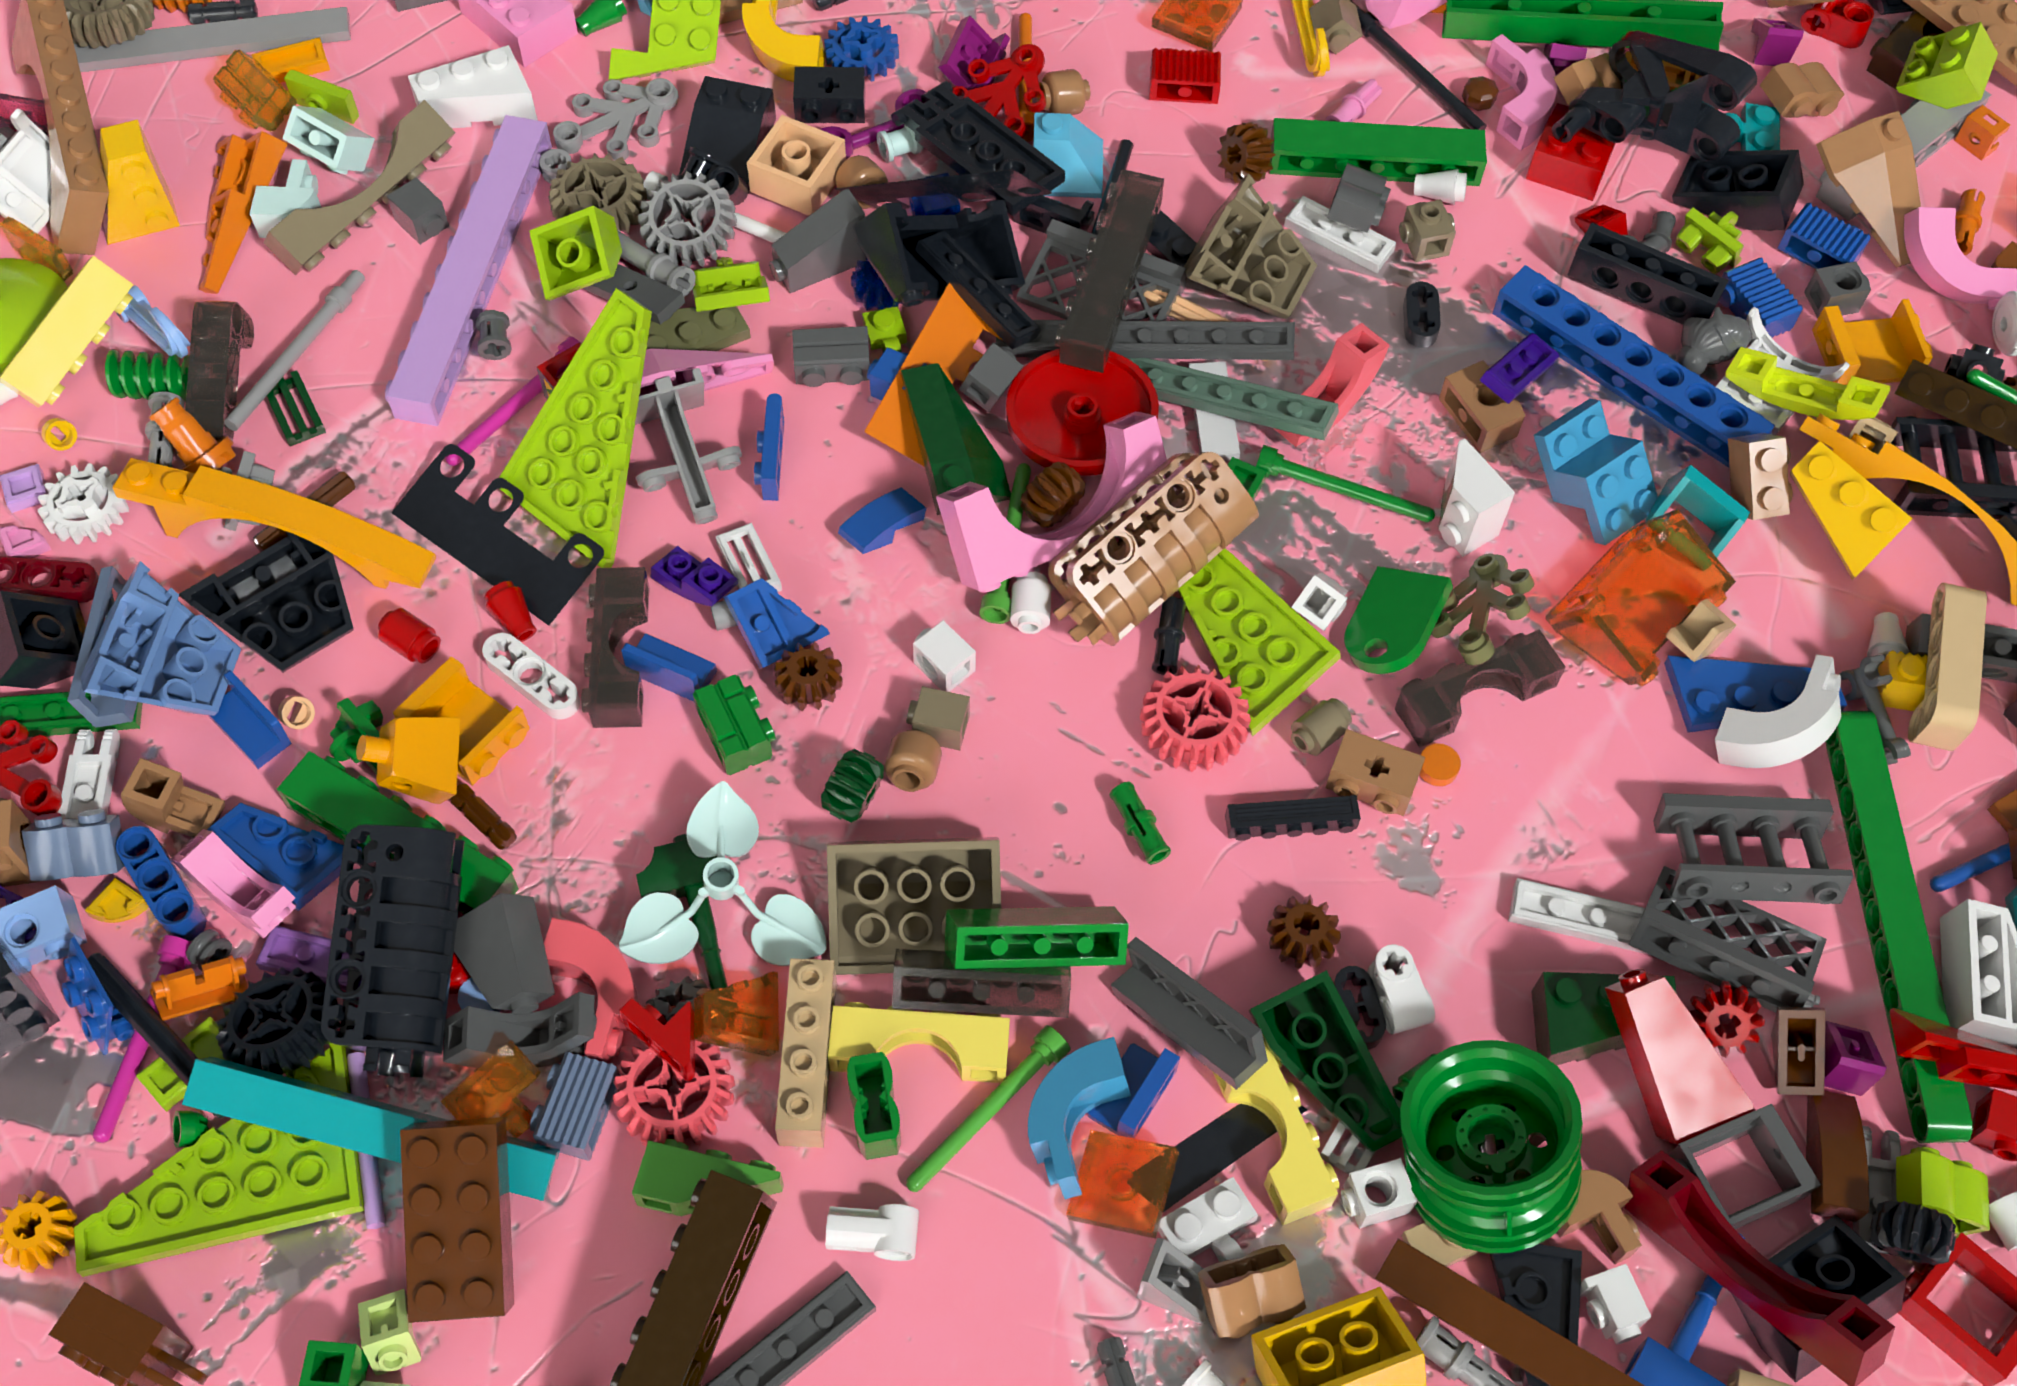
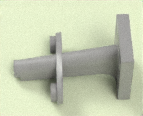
M700 368L692 370V382L674 387L670 376L655 380V392L639 396L635 425L660 419L675 465L640 473L636 476L638 486L643 487L644 492H653L664 488L667 485V481L680 478L697 525L706 524L718 518L716 505L704 471L718 467L720 471L733 469L741 464L740 457H742L740 447L732 446L699 458L684 411L704 406V380Z

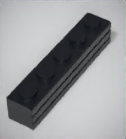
M1356 795L1228 804L1225 813L1228 839L1236 838L1238 841H1245L1251 837L1258 836L1264 839H1271L1277 835L1285 834L1289 837H1297L1303 833L1312 832L1315 835H1323L1328 833V831L1349 833L1357 829L1361 819Z

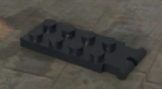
M948 81L942 82L921 95V101L915 99L891 114V119L896 126L905 124L915 132V140L959 175L1013 169L1050 191L1065 182L1066 171L969 97L961 99L955 95ZM1031 187L1018 189L1019 192L1028 194L1041 192L1040 189ZM1005 188L984 190L995 196V200H1005L1007 212L1012 216L1044 196H1018Z

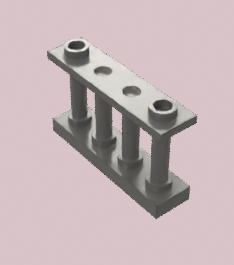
M1663 793L1653 820L1656 833L1677 835L1683 863L1679 864L1670 888L1671 897L1841 904L1854 876L1852 870L1829 869L1821 840L1834 813L1830 800ZM1694 835L1718 836L1726 865L1701 864ZM1736 836L1760 837L1768 867L1744 866ZM1779 838L1802 839L1810 868L1786 867Z

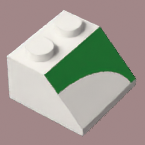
M1465 438L1458 442L1444 484L1438 529L1444 541L1449 546L1454 547L1462 557L1499 536L1515 495L1511 487Z

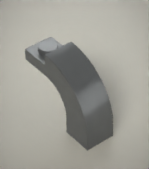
M578 992L551 1008L523 1015L501 1013L467 1006L446 1019L443 1062L485 1069H518L544 1067L554 1063L559 1064L562 1062L565 1052L582 1056L584 1055V1043L594 1038L597 1017L594 1013L595 995Z

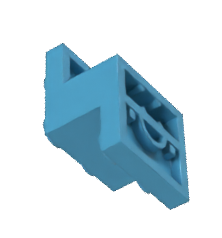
M1589 398L1533 435L1553 502L1585 509L1595 543L1607 545L1648 516L1658 495L1643 441L1610 434L1600 400Z

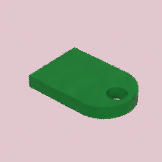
M1377 566L1344 634L1345 647L1355 666L1368 673L1388 674L1412 664L1424 650L1453 589L1450 577ZM1376 649H1387L1379 657H1369L1370 653Z

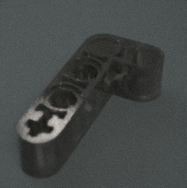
M197 301L193 309L185 410L198 421L205 431H209L217 441L226 435L233 441L234 431L224 424V420L236 407L240 350L252 348L254 341L253 321L238 302Z

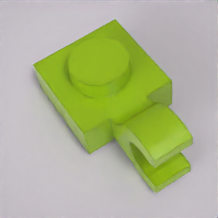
M898 306L862 313L863 325L867 326L868 342L871 350L882 348L884 353L888 347L902 352L900 344L907 343V333Z

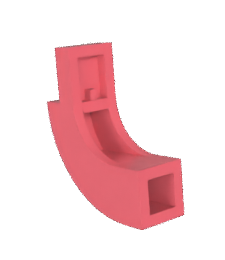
M1363 323L1337 338L1325 368L1311 386L1301 394L1338 403L1339 413L1331 429L1351 410L1369 387L1381 367L1390 346ZM1275 429L1295 447L1310 438Z
M551 918L544 941L550 973L555 976L579 980L590 986L597 993L598 1004L595 1013L597 1024L594 1038L587 1042L585 1055L590 1059L604 1061L609 1064L612 1056L618 1057L623 1042L622 1030L630 1031L625 1027L619 1010L631 998L639 1003L628 965L616 946L601 933L580 923Z

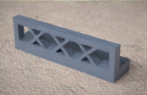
M113 566L101 568L67 699L95 728L133 722L137 706L135 701L91 694L90 702L85 697L86 692H83L81 675L103 626L104 619H106L108 612L115 602L112 588L118 593V597L127 582Z

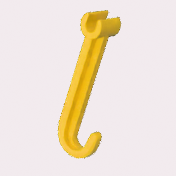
M1291 0L1306 67L1315 77H1323L1326 71L1330 70L1329 51L1324 28H1316L1315 39L1309 8L1314 5L1313 0Z

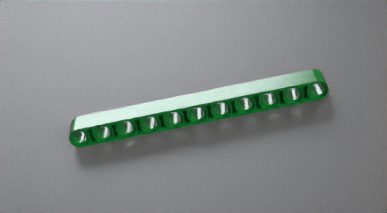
M1841 711L1842 717L1839 724L1825 741L1911 1128L1914 1137L1919 1143H1965L1971 1138L1972 1118L1964 1083L1939 1079L1936 1062L1897 1056L1890 1009L1896 1008L1947 1026L1950 1025L1876 716L1872 711Z

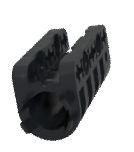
M365 824L351 829L346 835L323 1002L321 1031L324 1037L333 1044L366 1053L363 1071H377L378 1066L377 1075L394 1076L395 1072L410 1073V1077L423 1078L425 1056L442 1055L462 885L461 869L465 843L464 840H455L456 834L453 832L420 827ZM370 835L371 841L364 847L363 852L357 849L358 843H364L367 836ZM390 853L394 855L393 861L390 859ZM354 864L359 865L360 869L353 870ZM359 879L357 902H354L350 896V889L352 884ZM349 908L356 910L354 915L347 914ZM347 931H352L351 941L346 939ZM342 954H349V958L342 959ZM347 969L349 970L346 992H344L339 986V977ZM362 979L360 986L357 988L359 981ZM337 998L345 1000L343 1001V1006L340 1004L336 1005ZM335 1021H341L340 1031L334 1029Z

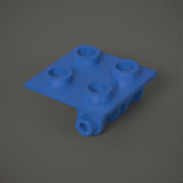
M70 938L69 955L64 959L67 977L66 982L62 983L63 996L70 1008L76 1007L82 1016L80 1020L81 1027L86 1039L89 1042L95 1041L102 1054L106 1055L108 1054L109 1040L117 1038L118 1041H125L132 1037L135 1030L113 1006L76 938Z

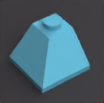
M1035 113L1033 147L1066 171L1065 182L1053 189L1051 194L1044 196L1102 198L1103 139L1071 114Z

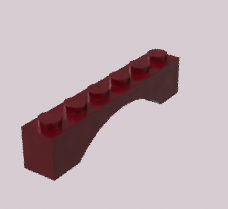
M1659 1151L1631 1171L1628 1190L1633 1197L1624 1205L1625 1210L1847 1385L1858 1386L1884 1364L1895 1330L1893 1324L1856 1296L1834 1293L1812 1286L1788 1274L1766 1259L1726 1220L1709 1197L1699 1178L1664 1151Z

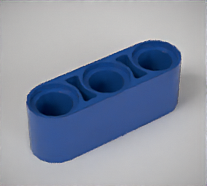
M133 826L123 831L116 841L117 854L155 918L169 935L188 941L194 940L206 928V917L176 866L171 861L167 851L149 828ZM148 848L144 854L136 856L141 850ZM168 879L162 887L155 888L160 881ZM188 911L182 919L173 921L178 914Z

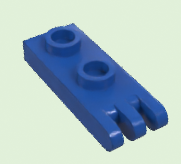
M777 393L770 394L767 397L764 430L757 431V453H762V462H755L754 483L755 485H761L763 500L779 501L785 423L782 397Z

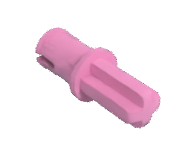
M1375 79L1364 82L1353 94H1346L1342 99L1341 105L1329 114L1326 120L1353 122L1356 119L1362 118L1366 114V108L1381 94L1382 87L1377 84Z

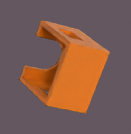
M1982 105L1967 116L1954 141L1982 161L1998 148L2000 143L1994 144V142L2008 131L2010 124ZM1988 115L1997 123L1995 125H1992L1990 122L1985 120L1984 117ZM1975 138L1980 143H1975L1972 139Z

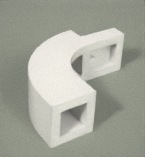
M1816 654L1803 692L1794 702L1784 708L1771 712H1751L1727 707L1715 737L1719 764L1743 768L1774 767L1798 760L1820 747L1834 732L1842 717L1839 697L1841 676L1835 674L1833 657Z

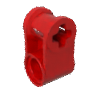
M1835 0L1828 2L1824 9H1822L1824 3L1812 4V7L1807 9L1802 15L1801 25L1806 32L1835 42L1844 48L1851 49L1860 47L1863 44L1874 18V11L1863 2ZM1821 17L1820 23L1816 26L1815 23Z

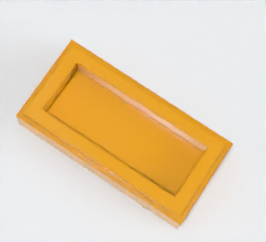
M320 38L251 54L262 87L285 82L284 77L290 69L306 75L330 70Z

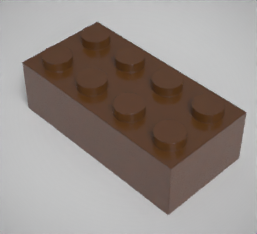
M506 1117L411 1123L400 1130L408 1323L505 1316L515 1304Z

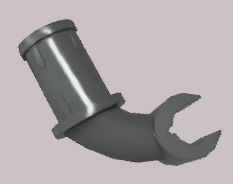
M1660 211L1654 214L1650 231L1639 242L1663 253L1668 252L1672 245L1670 237L1676 222L1675 216L1667 211ZM1623 235L1638 242V240L1633 236Z

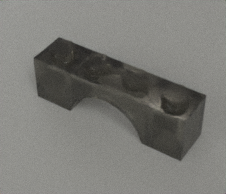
M645 567L597 568L596 583L589 584V605L594 607L593 618H587L586 621L587 641L592 642L591 653L584 654L585 677H589V688L582 689L581 706L583 713H589L593 728L642 727L644 689L640 673L621 664L614 657L618 642L628 631L648 622L650 587Z
M1540 629L1527 635L1519 633L1509 638L1504 645L1495 648L1493 656L1482 664L1468 665L1463 662L1457 665L1456 663H1450L1427 679L1416 678L1409 681L1401 688L1395 711L1420 748L1454 733L1462 714L1460 699L1471 691L1482 688L1499 689L1514 695L1523 702L1557 687L1566 666Z

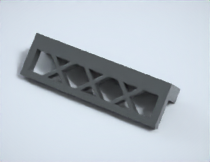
M1135 937L1127 944L1132 967L1111 984L1114 996L1236 1090L1268 1061L1262 1031L1259 1027L1139 938Z

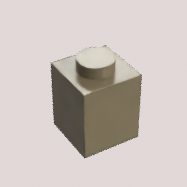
M1320 0L1309 8L1315 39L1316 28H1324L1328 49L1333 53H1339L1363 36L1357 7L1350 0Z
M922 686L918 701L911 700L906 723L912 725V730H920L934 737L941 747L960 751L970 717V696Z

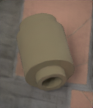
M1330 698L1328 701L1321 700L1291 724L1292 742L1299 751L1317 756L1345 734L1346 729L1352 723L1351 714L1347 707L1336 698Z

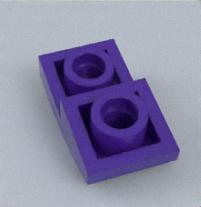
M676 546L651 567L650 577L656 582L688 600L711 607L738 584V579L709 557L701 563L679 546Z

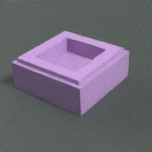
M39 464L0 475L6 505L11 513L39 505L41 503L38 500V496L49 494L44 486L46 481Z

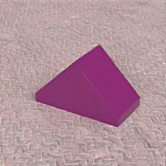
M1826 1021L1824 1087L1859 1096L1864 1095L1884 1076L1887 1069L1870 1032Z

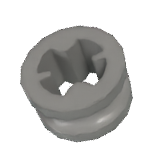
M550 149L541 155L539 160L540 168L546 182L551 184V180L557 176V170H566L567 161L572 162L571 156L567 151L563 149Z

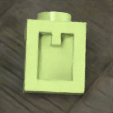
M405 1289L358 1303L361 1347L375 1375L396 1371L421 1361V1351L413 1336L412 1323H408V1301Z

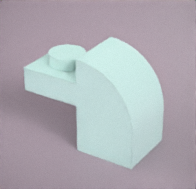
M292 159L286 187L256 186L249 214L259 238H266L268 232L295 209L321 208L317 196L318 179L316 175H312L307 160Z

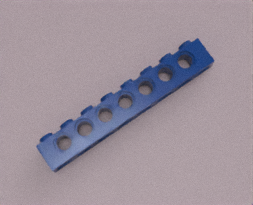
M1524 265L1499 291L1493 315L1526 336L1530 333L1536 334L1559 353V358L1728 468V438L1772 433L1775 424L1765 419L1761 414L1746 407L1730 394L1721 391L1701 378L1697 373L1682 366L1666 353L1657 350L1640 339L1636 334L1629 332L1609 319L1605 314L1593 309L1572 293L1565 291L1548 280L1544 275L1537 273L1528 266Z

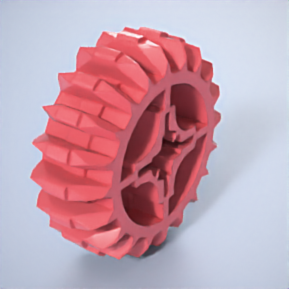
M1199 664L1194 668L1193 673H1188L1182 665L1178 669L1177 677L1167 671L1163 675L1162 682L1155 680L1151 685V691L1144 695V706L1140 710V720L1143 722L1141 732L1144 737H1149V750L1159 749L1158 756L1161 761L1168 757L1174 758L1173 765L1175 769L1182 762L1189 763L1188 767L1191 773L1196 770L1199 763H1202L1205 769L1209 771L1213 767L1214 760L1224 766L1228 761L1229 755L1236 756L1240 751V744H1244L1247 740V728H1249L1251 722L1250 714H1248V700L1238 699L1242 695L1241 686L1230 688V676L1221 680L1217 679L1215 668L1208 675L1202 673ZM1210 703L1214 704L1220 711L1213 708ZM1201 710L1198 718L1195 719L1192 726L1189 727L1193 717H1196L1198 711ZM1169 725L1176 727L1181 732V735L1176 733Z
M702 1035L695 1039V1066L701 1068L707 1075L698 1077V1074L695 1073L694 1078L688 1082L649 1047L643 1051L641 1048L633 1046L631 1052L635 1061L621 1060L620 1067L626 1075L615 1076L614 1085L620 1091L613 1095L615 1106L621 1107L617 1112L620 1122H629L626 1127L628 1134L636 1136L641 1133L640 1140L645 1146H647L648 1141H654L656 1138L658 1143L664 1144L666 1139L676 1140L677 1143H685V1139L691 1137L693 1142L700 1146L703 1143L700 1132L705 1130L711 1135H716L718 1129L713 1120L727 1121L729 1117L728 1111L723 1106L732 1105L735 1100L734 1094L728 1091L735 1086L734 1076L727 1074L731 1069L728 1059H719L721 1055L720 1048L716 1045L707 1048L706 1038ZM662 1066V1071L656 1078L645 1081L655 1069ZM673 1075L677 1085L680 1087L678 1088L680 1093L675 1095V1107L671 1096H669V1088L673 1086ZM707 1095L703 1104L695 1112L686 1116L688 1107L693 1102L703 1100V1096ZM650 1104L651 1108H664L669 1112L670 1120L652 1117L640 1106Z

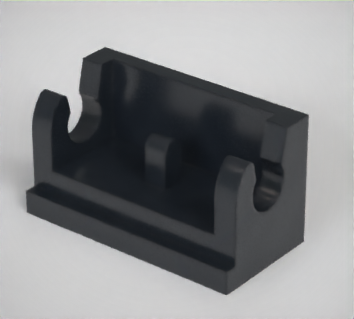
M1042 196L1015 214L1013 222L1047 234L1046 230L1052 219L1087 231L1094 220L1095 212L1091 211L1094 202L1087 200L1081 209H1077Z

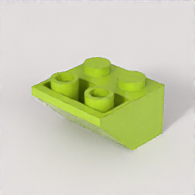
M1981 22L1969 26H1958L1949 32L1936 36H1925L1913 43L1896 89L1901 94L1945 109L1979 101L1982 99L1998 52Z

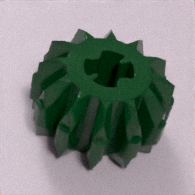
M854 748L844 753L825 784V789L821 794L822 808L830 811V814L840 820L844 819L850 823L861 818L880 787V782L884 777V765L865 751L862 753Z

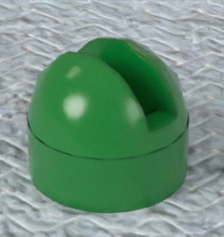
M176 1111L172 1126L175 1147L181 1148L194 1145L200 1136L209 1130L207 1117L199 1111Z

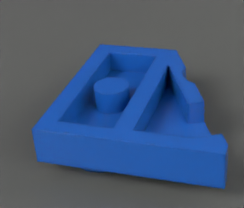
M762 578L723 597L759 669L782 659L784 650L796 652L795 646L798 642L803 647H806L830 634L825 626L822 624L818 625L805 615L799 606L790 599H785L779 595L777 589Z

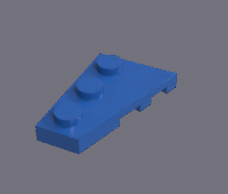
M239 803L207 829L213 831L241 860L269 882L284 886L295 897L292 903L296 906L295 909L297 911L302 909L340 876L344 845L327 839V835L313 829L307 832L289 825L286 819L246 804ZM357 846V849L362 852L361 847Z

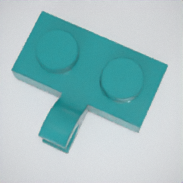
M1745 103L1741 111V118L1734 113H1724L1733 118L1739 125L1741 135L1738 142L1741 143V151L1780 150V113L1775 107Z

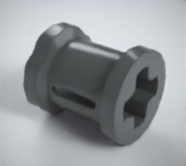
M496 310L481 312L475 320L476 328L480 331V340L477 344L478 354L487 360L506 358L512 350L506 331L510 326L509 317L504 312Z

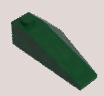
M1327 970L1248 1010L1256 1026L1261 1029L1263 1040L1268 1050L1370 1152H1374L1402 1137L1400 1109Z

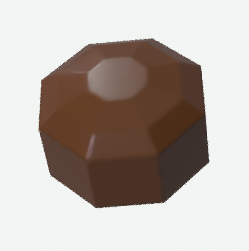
M1472 77L1464 86L1462 97L1466 106L1477 111L1491 109L1495 103L1499 90L1495 81L1487 77Z

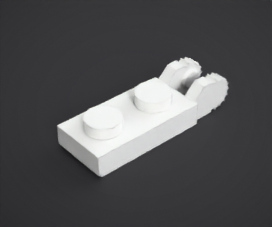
M91 729L79 730L76 736L77 740L75 741L73 755H69L61 795L62 805L58 810L62 819H78V813L93 809H104L105 815H107L117 766L116 760L119 757L121 742L120 733H118L117 729L105 730L99 754H93L95 738Z

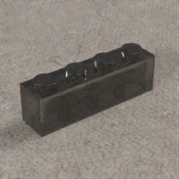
M896 948L892 992L893 1009L1069 1018L1071 966L955 969L945 951Z

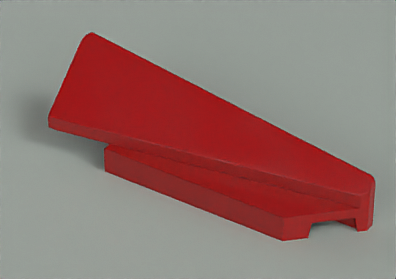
M1896 1008L1890 1009L1897 1056L1936 1062L1939 1079L2017 1091V1048Z

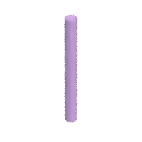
M362 1052L351 1053L347 1055L351 1094L370 1099L367 1071H363L365 1054ZM358 1152L366 1228L378 1229L385 1226L378 1159L376 1156Z

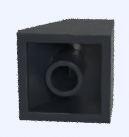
M0 591V686L37 689L74 676L86 630L77 600Z

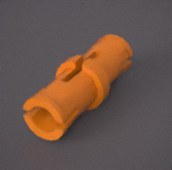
M1968 189L1962 193L1959 209L1955 216L1956 241L1964 255H1968L1972 251L1975 233L1979 231L1982 225V216L1980 214L1985 201V194L1980 191L1975 201L1974 197L1977 189Z

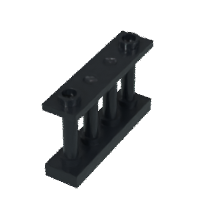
M1913 416L1895 418L1891 428L1898 431V433L1891 442L1893 445L1903 446L1904 452L1922 462L1920 447L1941 448L1946 478L1994 519L2000 520L2006 514L2013 516L2017 520V486L2002 483L1996 451L2017 452V449L1953 420L1925 419ZM1958 449L1979 450L1985 484L1967 483L1963 480ZM1911 480L1905 482L1893 501L1908 515L1979 518L1975 512L1952 495L1933 486Z

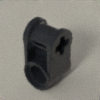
M691 147L689 150L691 156L682 174H677L678 180L684 178L686 171L691 173L693 180L700 173L706 176L707 182L714 178L719 183L720 188H722L725 181L735 179L733 189L728 192L729 199L733 201L734 206L744 202L749 191L746 180L732 167L719 162L714 157L697 148Z

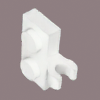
M1231 1177L1157 1220L1155 1227L1162 1238L1192 1259L1211 1248L1218 1261L1222 1262L1231 1259H1241L1245 1256L1238 1243L1230 1236L1255 1222L1258 1214L1234 1177Z

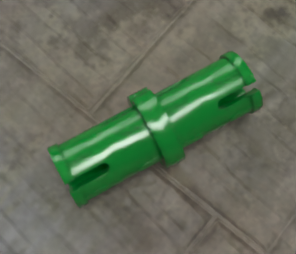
M1129 781L1117 785L1111 790L1109 796L1114 801L1125 821L1123 827L1126 833L1135 838L1148 864L1152 865L1163 861L1170 855L1171 849L1165 843L1155 825L1157 819L1153 811L1145 808L1133 783Z

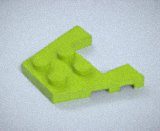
M652 0L648 52L611 48L609 80L622 81L623 79L634 77L642 78L659 72L670 70L673 72L714 64L716 61L721 0Z

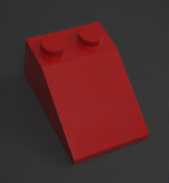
M1557 103L1539 139L1526 180L1593 201L1616 143L1610 142L1584 127L1567 143L1561 142L1567 132L1557 140L1552 133V126L1569 111V106Z

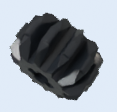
M1889 1200L1877 1204L1876 1212L1872 1215L1870 1229H1872L1870 1240L1879 1250L1888 1252L1889 1255L1901 1257L1904 1260H1912L1920 1264H1943L1949 1262L1951 1251H1954L1956 1225L1948 1215L1939 1213L1936 1209H1929L1921 1204L1915 1205L1906 1201Z

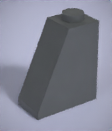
M849 188L841 191L771 245L773 260L769 262L770 270L774 279L777 282L782 281L789 293L868 262V259L856 242L853 226L865 217V213Z
M500 893L458 918L454 952L492 1009L512 1010L514 1015H523L537 1010L539 1003L555 995L534 897Z

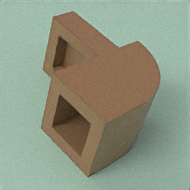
M142 758L139 759L121 793L125 809L141 822L168 834L169 830H173L192 838L203 829L207 830L217 822L225 808L224 800L184 786L182 773Z
M1582 1170V1183L1578 1203L1568 1221L1557 1231V1234L1561 1238L1586 1225L1592 1224L1614 1264L1630 1258L1642 1246L1639 1241L1640 1233L1637 1225L1628 1214H1623L1621 1210L1633 1195L1622 1182L1607 1173L1596 1170Z

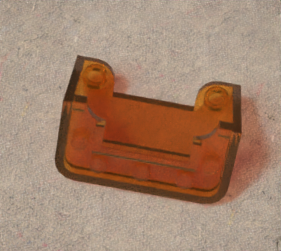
M1676 509L1642 522L1622 535L1550 610L1545 619L1556 633L1627 685L1638 684L1639 686H1644L1651 682L1659 673L1657 667L1661 661L1655 654L1669 640L1665 636L1671 628L1681 625L1702 600L1708 599L1716 607H1719L1727 599L1725 593L1736 581L1681 512Z

